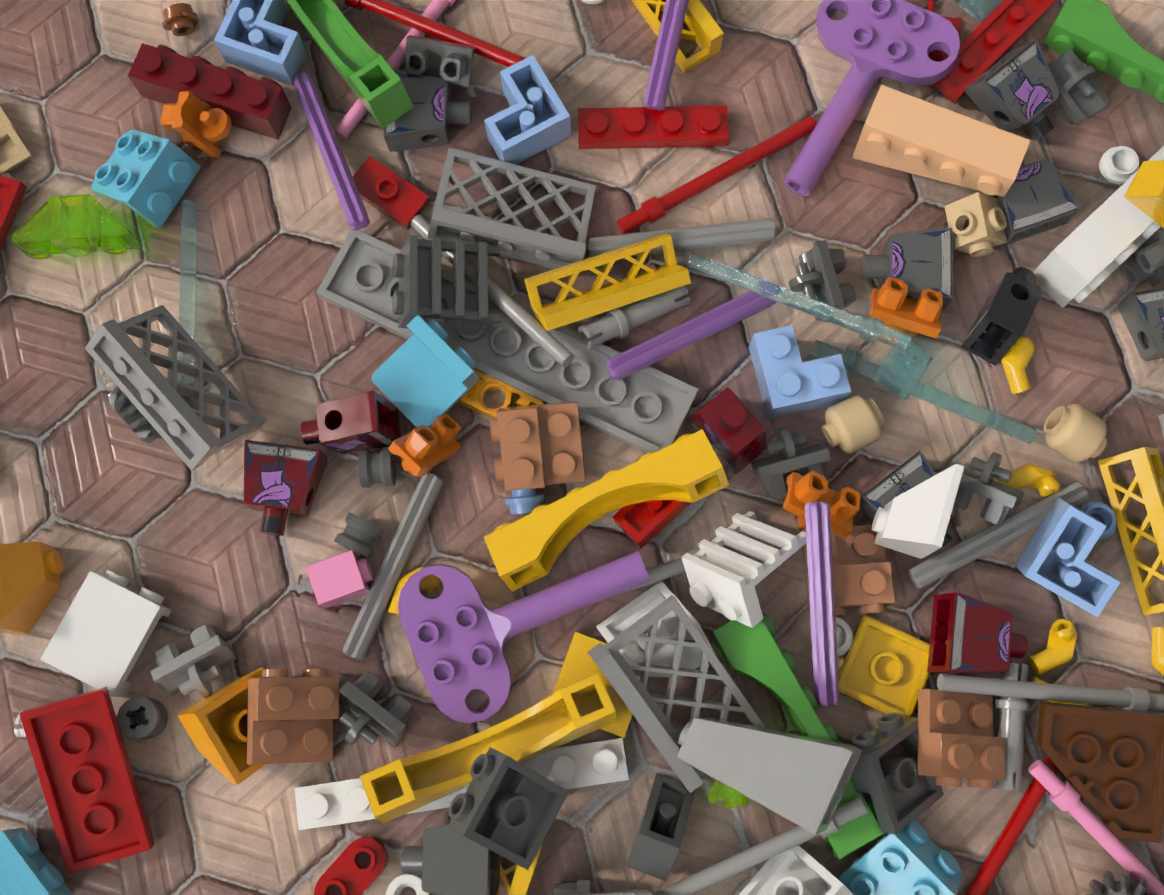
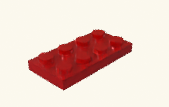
M107 686L21 712L19 715L67 873L71 874L151 850L154 846V841Z

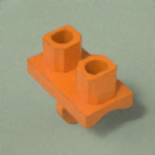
M189 91L179 92L177 103H166L163 106L160 120L163 127L168 131L176 130L179 132L183 142L189 147H198L211 158H221L220 140L230 135L231 119L227 113L219 108L210 109Z
M892 277L886 280L881 289L873 288L869 297V301H871L869 318L879 321L878 327L890 330L889 342L898 344L903 334L915 338L918 333L937 339L941 331V310L943 306V294L941 292L927 288L922 291L918 301L907 298L908 285L904 281Z
M444 413L437 416L430 427L420 425L410 433L394 440L388 450L392 454L401 457L403 470L412 476L421 477L429 473L434 466L457 454L461 445L455 440V437L461 430V427L448 414Z
M813 470L805 476L792 472L787 477L788 492L783 509L798 516L797 525L799 528L806 530V503L824 501L830 505L831 531L843 537H847L852 532L853 517L860 510L861 495L858 491L850 487L842 488L839 492L828 488V481L825 476Z

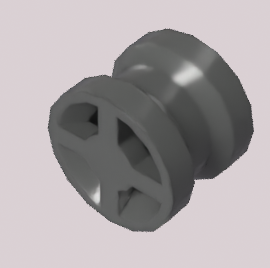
M384 447L381 451L372 452L369 448H361L359 450L358 469L362 488H371L374 483H383L387 487L395 486L396 460L395 455L388 450L389 447Z
M348 513L345 519L346 527L342 533L337 534L334 542L370 559L373 554L372 545L375 539L381 538L385 530L362 517Z
M135 697L124 702L119 708L117 721L121 733L126 737L150 739L158 736L165 729L168 713L164 704L156 699ZM135 717L138 718L139 726H137Z

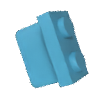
M132 129L117 140L115 150L108 161L96 171L94 181L91 184V190L97 195L126 204L152 226L161 228L201 166L171 140Z
M417 315L407 325L413 335L372 374V382L416 427L420 425L430 427L437 416L446 413L480 378L472 370L477 363L461 347L454 352L444 342L449 337L445 330L434 319L426 323Z
M913 820L897 834L884 833L882 839L840 874L838 880L853 895H957L963 871L960 869L957 860L949 852L941 850L929 838L925 828L918 821Z
M24 827L2 830L0 832V895L72 894L64 883V878L60 871L50 864L39 849L37 840Z

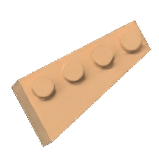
M881 85L852 158L978 190L987 195L1004 197L1016 179L1031 140Z

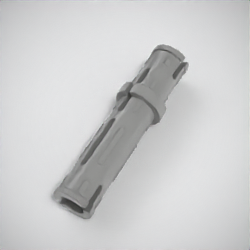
M685 286L637 301L624 308L607 311L606 316L578 327V334L582 335L585 333L586 335L580 337V340L584 347L590 350L594 346L614 337L620 339L626 337L630 330L680 307L689 305L690 297H681L688 294V290Z
M1009 663L1008 670L1001 672V679L1027 681L1029 665ZM1000 696V700H996L995 708L999 709L998 737L1005 738V780H995L994 788L1022 792L1025 712H1030V703L1026 702V698Z

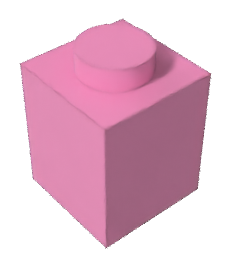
M353 550L306 566L317 603L325 609L368 594L370 590L368 582L374 580L367 558L360 559L359 555Z

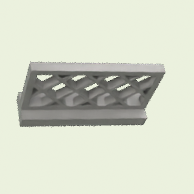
M448 147L427 238L433 239V237L441 238V241L447 242L464 240V243L467 244L487 242L488 246L500 247L499 256L557 269L582 261L584 258L585 241L596 185ZM453 162L469 166L475 175L460 182L451 170ZM496 173L507 176L512 184L497 191L488 177ZM450 181V183H451L453 186L447 188L448 182ZM481 182L490 196L475 203L466 191V188ZM533 182L542 184L549 194L535 201L525 186ZM518 191L527 205L512 212L503 198ZM568 192L585 195L584 204L571 210L562 196ZM456 193L460 195L468 206L459 212L442 208L444 200ZM554 200L564 215L550 222L540 207ZM496 203L505 217L498 221L486 219L481 209ZM533 212L542 224V227L534 231L525 229L518 219ZM569 221L578 233L577 241L562 238L555 228Z
M164 305L120 323H117L114 319L102 323L85 347L87 352L191 471L203 465L213 454L256 431L265 423L261 416ZM158 320L168 331V336L152 331L151 323ZM128 335L142 339L141 348ZM151 342L167 347L168 357L150 351ZM177 351L188 354L194 361V365L177 360ZM153 364L167 368L168 378H165ZM177 372L194 377V387L177 382ZM203 380L213 383L220 391V395L203 390ZM179 394L193 398L194 409ZM203 402L219 406L220 417L203 412ZM229 410L238 412L247 424L229 420ZM207 425L220 428L219 439L207 427Z
M673 595L605 646L600 642L587 652L690 793L703 784L700 777L705 773L677 758L682 746L678 743L679 734H681L684 727L673 726L669 722L672 704L692 706L691 722L694 718H699L700 708L703 707L720 709L718 719L727 721L728 711L744 712L750 720V723L747 725L765 728V725ZM673 611L679 619L677 637L656 635L659 620ZM649 628L648 634H642ZM686 631L693 640L685 639ZM632 640L647 641L643 663L626 661L619 650ZM655 643L675 645L671 667L651 664ZM683 646L695 647L701 650L702 657L699 670L679 668ZM709 663L715 672L708 671ZM633 670L641 671L640 680ZM649 672L669 674L666 695L649 694L646 690ZM678 675L698 677L694 699L674 696ZM706 679L722 680L724 683L721 702L702 700ZM731 695L738 704L730 703ZM656 702L664 703L663 712Z

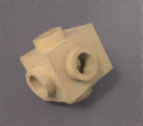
M976 192L944 206L948 222L947 228H952L954 250L970 254L971 257H981L992 253L993 247L1007 242L1004 230L1007 226L1004 212L999 207L997 198Z

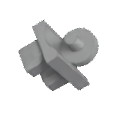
M208 624L192 631L190 635L194 645L192 649L183 653L182 649L176 644H168L156 651L158 667L150 672L154 682L157 684L161 683L171 695L181 691L185 696L197 690L203 698H206L213 693L210 681L222 675L220 671L222 667L237 660L234 650Z

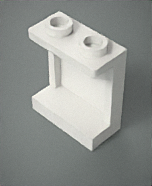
M107 569L105 575L90 571L40 660L96 689L107 686L110 696L125 698L133 685L132 682L127 680L131 670L159 619L162 616L169 617L172 610L161 604L164 600L163 596L144 587L138 593L126 587L130 581L129 579Z

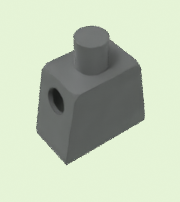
M448 824L426 828L423 834V846H405L401 855L403 872L422 873L421 887L424 892L437 895H499L500 855L450 828Z

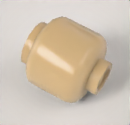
M852 395L827 409L825 413L826 425L822 426V432L831 447L838 445L844 452L854 453L880 438L881 427L885 425V421L874 400L871 398L865 399L860 395Z
M1070 404L1059 406L1052 411L1045 421L1044 432L1046 433L1045 440L1047 445L1070 461L1079 463L1090 457L1095 458L1106 447V423L1102 418L1082 405Z

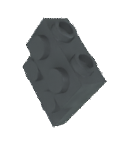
M889 713L877 719L879 728L876 730L863 731L852 737L853 745L863 751L851 777L856 792L870 793L882 833L897 834L944 794L941 785H935V776L918 775V717H902L900 713Z
M490 747L487 754H481L474 760L470 770V775L473 779L465 794L461 793L453 799L449 808L451 820L448 826L468 839L529 870L569 791Z

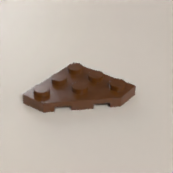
M1041 702L1037 744L1070 784L1081 794V797L1105 826L1118 839L1161 843L1164 818V713Z

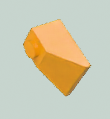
M39 541L0 544V632L20 636L29 634L61 587L60 574L63 572V561L55 547Z
M260 667L213 691L211 695L202 698L177 715L198 751L234 785L240 784L266 765H247L248 679L262 677L264 667Z

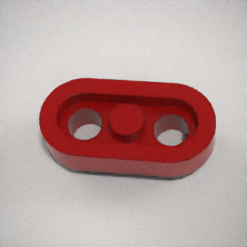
M362 837L353 841L319 878L315 885L314 895H329V887L332 884L340 886L342 895H363L387 865L388 854L384 844L374 837ZM361 851H365L371 856V864L368 867L360 866L357 861Z

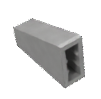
M710 717L694 718L692 722H688L683 728L678 741L682 746L677 758L816 835L827 830L863 750L851 745Z

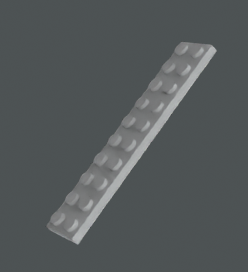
M351 229L316 294L319 298L407 340L413 335L407 328H398V315L392 312L394 291H398L399 278L393 277V258L395 253L399 254L401 250L359 230L354 231ZM441 269V309L453 310V274ZM465 280V311L476 312V286ZM489 298L488 313L501 314L500 323L422 317L426 323L434 319L449 335L444 342L454 352L461 347L477 363L473 367L474 369L541 400L544 404L578 401L580 422L645 453L657 452L674 443L699 390L650 366L619 381H615L610 376L606 365L608 359L620 354V352L603 344H598L588 350L580 340V337L584 335H579L578 332L565 326L548 331L574 355L573 361L568 366L563 367ZM522 307L534 318L533 311Z

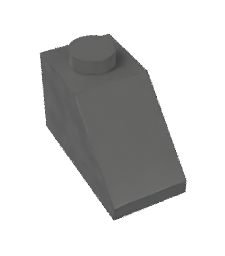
M659 773L656 774L626 863L627 867L663 881L667 880L681 846L695 790L690 793L682 782Z

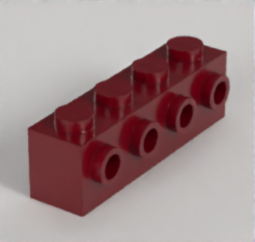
M142 43L128 73L129 79L144 98L163 104L177 103L179 92L189 91L210 109L219 108L230 116L231 125L279 140L292 109L282 86L278 82L266 77H262L260 80L249 77L235 67L220 68L199 56L185 57L164 45L153 47Z

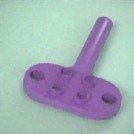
M824 0L816 16L818 38L827 50L836 56L848 60L852 66L784 178L785 186L801 196L807 197L811 194L879 79L891 78L905 84L922 86L934 84L945 78L954 69L960 52L959 33L952 22L937 13L904 0ZM834 10H843L847 13L846 17L841 20H832L827 16ZM934 50H942L949 57L937 62L931 60L928 55Z
M636 551L493 609L485 605L477 586L468 574L455 566L436 564L426 566L409 577L401 589L398 610L402 626L427 688L439 710L455 721L474 723L485 721L499 712L508 698L512 679L509 664L503 650V646L508 639L650 581V578L639 552ZM435 575L443 582V592L441 595L432 598L423 593L421 581L425 576ZM475 689L485 691L490 700L488 707L479 711L472 709L467 703V695L470 691Z

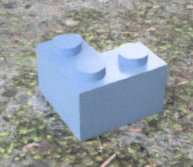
M232 0L214 38V42L226 63L293 86L292 79L295 74H299L307 52L299 33L282 27L288 13L284 0Z
M534 55L500 71L502 91L510 107L484 120L488 141L500 161L517 165L571 136L570 115Z
M792 325L753 334L749 351L767 420L829 407L846 399L851 393L841 354L802 362Z
M1059 497L1015 565L1025 577L1096 617H1099L1121 583L1108 571L1086 559L1105 530L1106 525Z

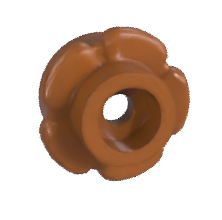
M173 4L163 11L165 19L162 23L163 28L167 31L172 30L176 36L191 34L195 30L194 26L199 23V18L193 12L190 4Z

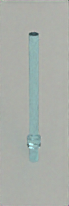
M183 200L181 202L179 324L195 341L197 202L194 200ZM178 351L179 361L194 365V361L188 354ZM177 373V382L194 387V377ZM179 394L193 408L194 399Z
M692 253L689 257L688 268L861 334V339L875 344L876 341H880L906 352L911 343L912 336L883 326L884 321L874 317L862 318L695 253Z
M816 339L810 354L819 358L841 354L846 373L850 375L856 372L1028 444H1031L1036 436V429L861 358V353L846 348L844 351Z

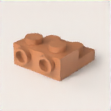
M578 401L499 408L497 418L490 419L492 443L500 442L501 458L494 459L495 477L497 482H504L505 491L545 488V485L585 481Z
M872 525L853 526L852 532L847 537L831 531L835 617L844 616V609L860 608L861 615L885 613V606L895 603L891 563L887 562L885 547L874 544L877 532L872 530ZM806 543L802 546L808 611H810Z
M288 669L262 670V677L248 679L247 765L333 762V719H339V677H328V669H303V677H288Z
M918 689V775L935 776V785L962 787V778H967V787L993 789L994 780H1005V738L993 737V695Z

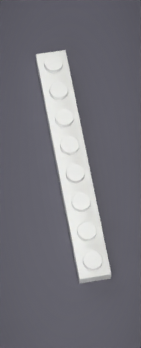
M623 738L555 748L521 763L564 789L629 780ZM360 778L294 788L299 830L376 819ZM468 787L407 814L449 808L453 799L461 793L465 794Z

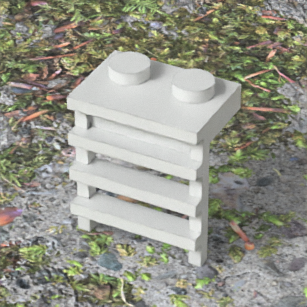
M748 511L745 515L736 513L732 516L733 524L730 527H718L715 530L717 537L711 542L703 539L698 543L700 550L696 554L686 553L681 558L690 584V594L697 604L702 607H709L730 620H736L753 628L763 619L754 586L806 544V532L802 531L797 536L756 521V514ZM742 532V533H744V534H747V535H749V536H751V537H754V538H756V539H759V540H761V541H764V542H766V543H769V544L774 545V546H776V547H779V548H781V549H780V550H779V549H776V548H774V547H771V546H769V545H766V544H764V543H761V542H759V541H756V540H754V539H752V538H749V537L744 536V535L739 534V533ZM725 545V546H727V547H729V548H732V549L737 550V551H739V552H741V553H744V554H746V555H748V556H751V557L756 558V559H758V560H760V561H763L764 563L762 564V563H759V562H757V561H754V560H752V559H750V558H747V557H745V556H743V555H740V554L735 553V552H733V551H731V550H728V549L724 548L723 546Z

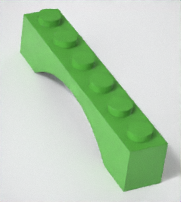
M284 0L290 11L382 129L414 108L401 79L385 59L362 39L333 0Z
M1065 0L1043 44L1051 47L1056 53L1061 55L1072 49L1078 59L1087 66L1092 65L1096 71L1104 72L1117 78L1124 85L1138 88L1155 96L1158 101L1164 103V61L1146 51L1129 37L1116 21L1107 4L1099 0Z
M766 613L762 614L763 619L753 628L732 620L711 632L710 637L728 669L750 679L767 690L787 710L798 726L802 736L840 743L832 727L828 723L821 724L814 711L819 708L818 703L807 686L800 687L793 674L798 671L797 666L786 649L780 651L773 639V636L777 635V631ZM850 777L837 807L861 796L869 813L839 826V832L823 838L831 854L839 859L884 834L878 824L872 799L868 798L865 800L861 792H856L852 777Z

